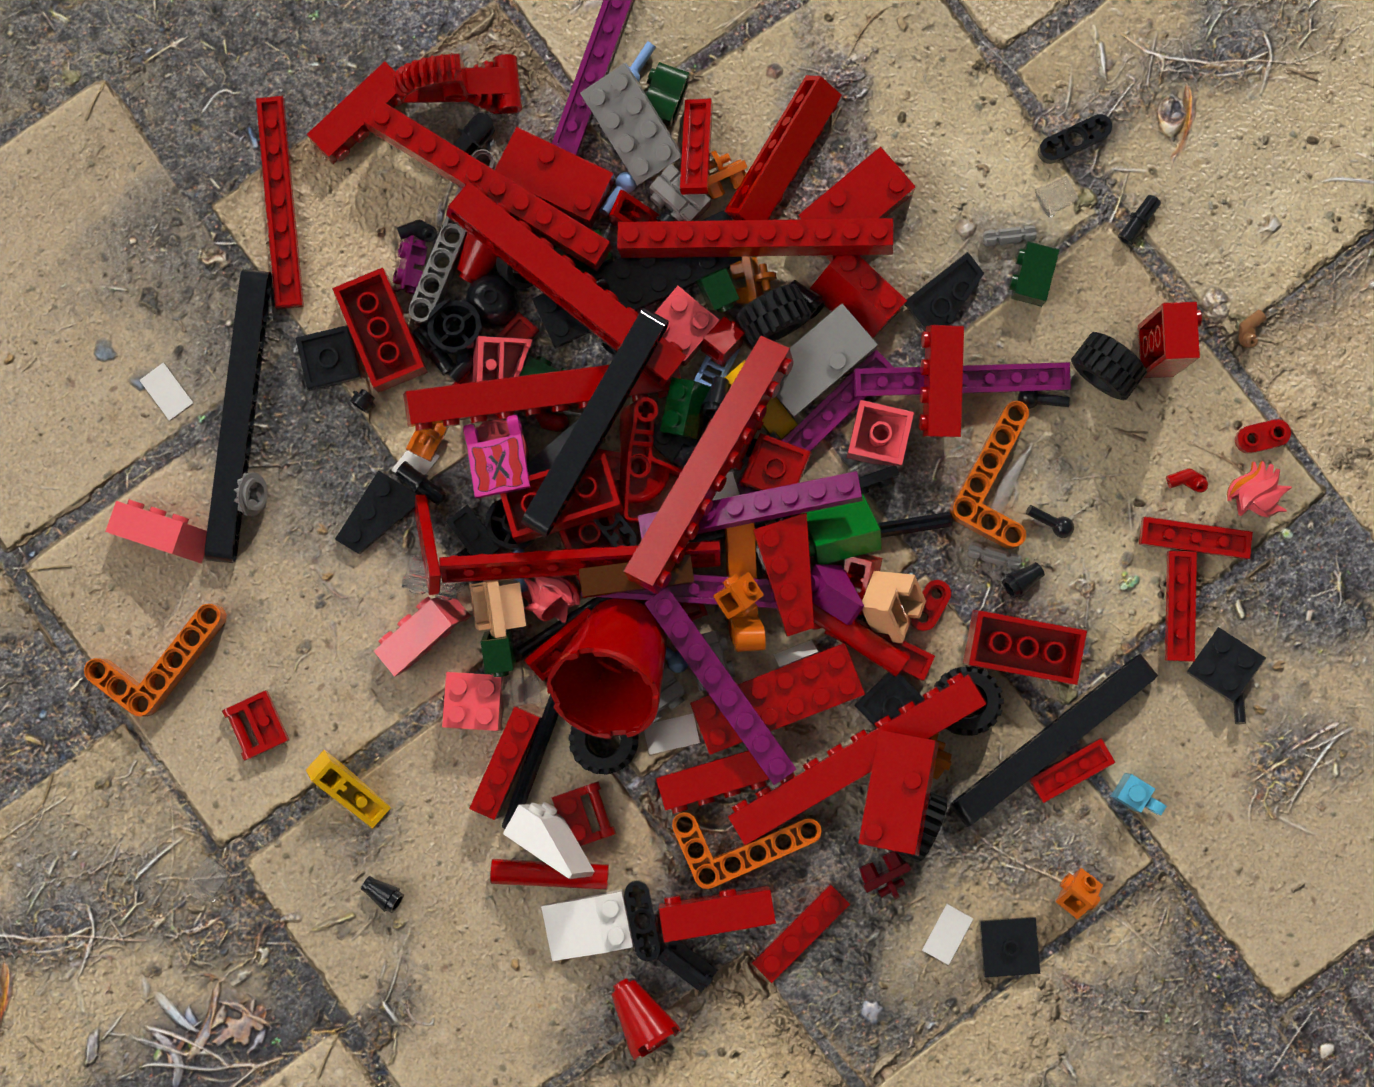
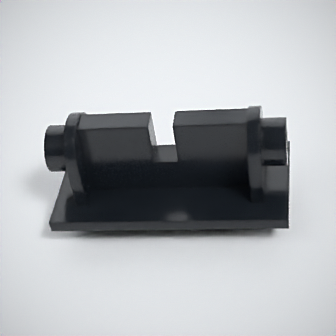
M679 940L669 942L657 958L662 964L701 993L705 987H708L713 980V976L718 971Z

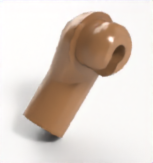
M1260 309L1239 325L1238 340L1244 348H1253L1258 343L1255 328L1267 320L1266 315Z

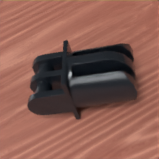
M478 113L462 130L458 128L460 137L453 145L469 155L475 150H480L495 132L490 116L486 113Z

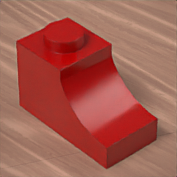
M862 554L845 559L844 570L861 601L864 598L873 571L881 570L883 558Z

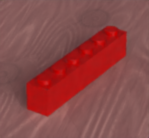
M806 75L724 211L734 220H769L775 206L781 202L784 191L796 177L799 166L810 154L811 146L823 132L826 121L837 109V103L842 96L823 77Z

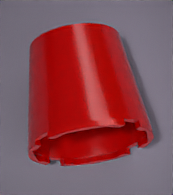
M622 598L609 599L599 603L589 613L553 665L547 680V692L551 694L555 703L554 709L576 729L600 738L612 739L613 735L625 734L628 738L643 732L653 723L660 703L667 634L646 605Z

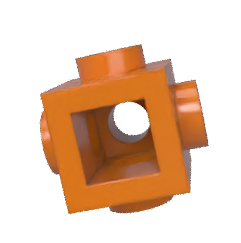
M747 572L740 577L735 573L724 580L722 583L725 587L715 593L713 598L727 619H730L740 612L746 615L758 607L755 602L764 594L751 574Z
M1080 868L1073 875L1068 873L1059 885L1062 890L1056 903L1078 920L1088 910L1091 911L1098 905L1101 897L1098 895L1103 884L1083 868Z

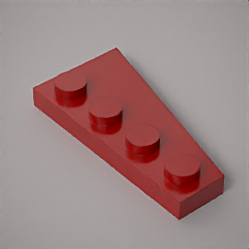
M807 512L753 529L786 636L788 637L814 628Z

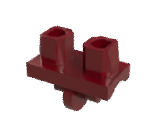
M890 851L882 856L888 869L878 874L872 861L859 867L863 880L861 885L866 893L886 883L887 886L878 890L881 898L891 893L894 900L900 898L897 890L906 886L902 878L895 882H892V880L911 871L908 862L903 861L900 855L894 851Z

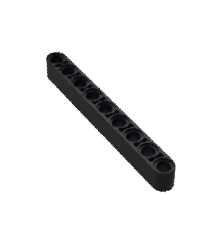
M646 308L641 310L526 510L521 524L545 537L551 533L554 526H551L552 523L557 522L567 505L564 502H569L669 325L667 319Z
M1141 654L1136 655L951 802V808L966 827L971 826L1155 680L1158 676Z

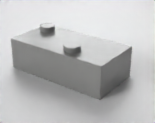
M840 304L790 347L794 364L790 373L783 376L780 382V390L776 397L793 418L871 353L878 345L843 304Z

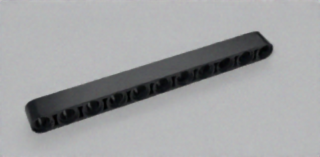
M242 269L240 274L205 543L206 561L235 563L238 554L243 512L238 511V503L234 502V499L237 497L234 489L238 488L237 479H241L244 473H248L272 288L271 272Z

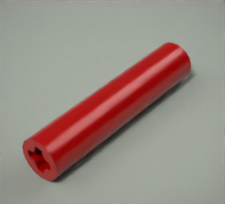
M813 603V617L817 625L895 677L899 674L909 659V655L858 621L854 620L851 625H847Z
M492 859L490 882L491 884L607 890L609 865L591 864L595 871L592 876L568 879L543 861Z

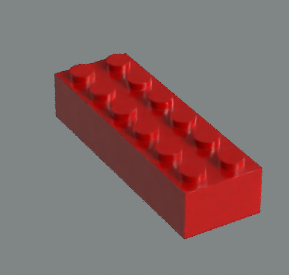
M845 643L737 684L770 731L865 695ZM710 695L690 703L709 755L743 742Z

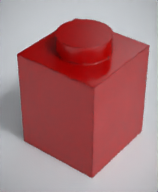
M724 316L703 337L701 351L722 367L742 346L745 333L738 323L730 321Z

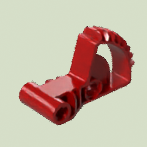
M460 54L431 55L428 58L422 57L420 60L406 63L394 72L393 85L396 94L401 96L402 103L469 102L493 114H513L522 110L517 56L512 54L495 56L493 61L488 62L486 60L479 68L478 64L474 65L473 68L465 67Z
M643 397L624 407L620 414L619 426L621 446L619 497L624 510L619 513L627 523L637 524L639 531V519L628 517V502L642 503L655 498L666 486L669 474L678 478L682 472V469L656 459L652 455L654 419L658 414V405L653 399ZM633 460L640 465L641 470L639 474H635L631 470V462Z

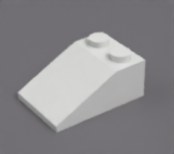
M546 802L542 804L518 805L503 833L505 836L568 879L590 877L594 874L595 871L567 822L556 813L558 810L554 806Z
M623 889L541 906L552 961L633 947L634 942Z

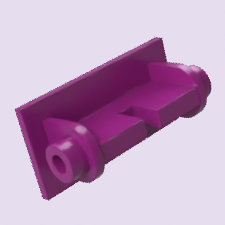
M411 235L404 242L400 243L398 257L401 260L399 268H396L394 271L393 283L396 284L395 292L406 288V293L414 295L423 271L413 269L414 264L424 266L428 247H426V241L416 239L415 243H413L414 236Z

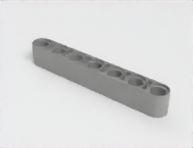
M480 149L472 154V157L479 161H490L489 167L495 170L497 165L491 152ZM458 187L457 192H456V194H455V197H456V196L460 193V191L462 190L461 187ZM448 216L445 218L409 305V315L418 326L425 325L428 327L429 314L425 318L416 317L418 309L427 307L430 313L437 304L444 301L456 272L467 231ZM450 234H459L460 239L458 242L453 244L447 242ZM448 258L450 262L446 268L441 269L436 266L438 260ZM436 282L440 285L437 292H426L427 286L430 283Z

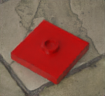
M760 433L741 478L740 485L761 491L800 483L812 453L811 451Z

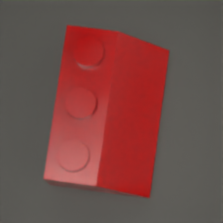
M837 255L810 287L811 290L822 295L825 307L831 312L840 304H843L872 339L904 308L907 302L894 287L859 255Z

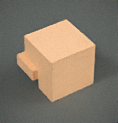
M873 571L862 600L864 604L862 611L874 633L889 634L892 642L903 643L911 622L910 618L920 619L926 600L915 575Z
M515 579L484 580L482 583L469 585L476 629L479 631L490 629L491 635L499 638L506 636L507 629L526 626L520 582Z

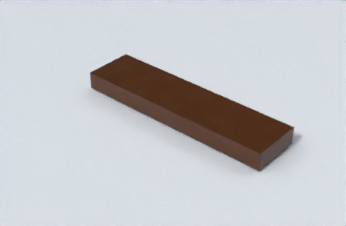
M690 554L684 555L682 561L679 564H675L671 571L670 582L666 587L694 584ZM629 562L579 569L582 598L647 589L631 582L627 578L624 570Z

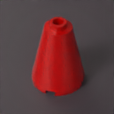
M468 232L457 270L461 272L459 277L472 284L473 281L487 275L496 266L497 255Z
M625 978L613 986L615 991L611 996L630 1055L634 1061H637L640 1056L641 1058L647 1056L668 1042L667 1037L672 1034L676 1037L681 1032L679 1025L636 980L629 982L628 978Z

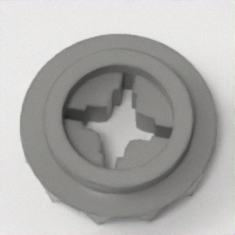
M255 472L244 473L241 479H237L238 488L234 489L237 497L234 499V502L238 503V511L243 512L244 516H256L262 512L266 505L267 485L260 474Z

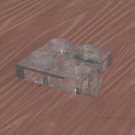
M411 555L407 572L403 576L402 588H407L409 592L414 594L428 593L422 557ZM441 579L440 592L436 594V597L442 600L456 599L466 582L442 583Z

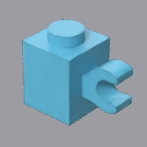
M1124 773L1110 796L1131 810L1140 813L1145 807L1156 815L1159 814L1161 816L1167 807L1151 797L1155 788L1133 774Z

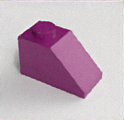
M814 565L811 570L813 603L845 624L851 625L863 609L864 604L842 565Z

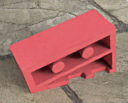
M478 336L473 355V382L518 377L533 339ZM498 415L487 417L488 421L498 420Z
M130 499L127 504L116 501L105 532L202 564L205 555L206 530L189 525V519L180 515L173 514L172 518L165 517L167 511L152 506L149 511L143 510L145 504Z
M451 591L432 599L429 596L416 606L418 611L413 616L408 614L397 623L400 628L394 633L389 631L378 641L381 645L374 650V653L394 677L408 670L432 650L431 648L440 639L446 638L451 634L450 630L458 623L465 622L471 617Z

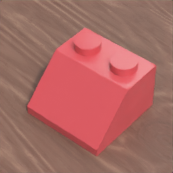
M860 400L846 458L870 464L902 466L914 412Z

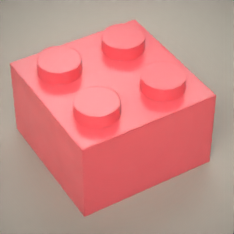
M679 286L674 289L655 312V314L669 321L663 338L668 342H675L683 349V354L686 355V358L681 364L684 367L701 349L703 337L720 321Z
M446 672L442 727L501 731L505 676L493 677L490 674Z

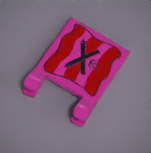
M517 415L507 417L510 433L508 437L479 442L478 430L473 424L463 427L476 499L530 488L522 438V426Z

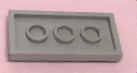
M623 63L580 92L637 186L682 158V152L627 63Z

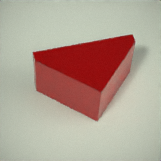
M620 190L609 215L611 224L618 227V222L657 221L656 216L659 217L660 214L624 190Z

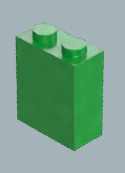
M863 494V501L807 512L809 556H814L817 564H828L882 549L881 530Z

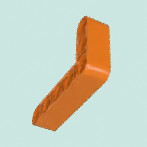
M1012 401L1002 410L950 507V513L954 521L1006 549H1014L1025 541L1026 531L1024 527L982 503L1028 419L1029 409L1021 401ZM1009 409H1017L1020 412V421L1010 419L1008 415ZM996 433H1005L1008 437V444H999L996 441ZM983 457H993L996 463L995 468H986L983 464ZM972 479H977L982 483V492L976 493L971 490L970 481ZM959 503H965L969 506V516L963 517L958 514L957 505ZM983 516H989L993 519L994 527L992 530H987L982 526L981 519ZM1007 529H1013L1017 532L1018 540L1016 543H1011L1006 539L1005 533Z
M754 523L724 529L726 577H730L735 573L740 577L749 572L754 579H757L755 536L753 533V529H755ZM758 607L746 615L740 612L728 619L729 635L736 652L765 650V630L758 616Z
M214 604L200 606L141 683L112 661L100 658L91 659L86 663L84 667L85 677L135 716H151L157 712L224 626L227 619L226 612L222 607ZM214 609L217 613V618L215 622L209 624L206 620V614ZM197 631L200 640L196 645L192 646L189 642V636L192 632ZM176 653H180L183 662L176 668L172 663V658ZM99 664H103L105 667V674L101 678H98L95 673L96 667ZM159 675H163L166 681L165 686L159 690L155 685V680ZM121 680L127 685V689L122 695L117 692V684ZM142 697H145L148 700V707L142 712L138 707V702Z
M687 811L679 812L675 815L672 823L673 831L698 886L703 889L714 888L816 842L822 832L821 826L816 820L805 817L761 836L747 845L743 844L713 858L699 824L692 813ZM684 816L690 818L693 823L691 830L687 832H682L677 828L678 819ZM805 823H813L816 832L814 836L805 838L801 835V827ZM780 834H787L791 839V843L786 849H779L775 844V840ZM698 842L704 847V852L700 857H692L688 853V847L691 843ZM756 845L764 847L766 851L764 858L761 860L752 859L750 857L752 847ZM729 857L738 858L740 860L739 869L733 872L728 871L724 866L726 859ZM704 868L712 869L715 873L714 880L704 883L699 878L700 871Z

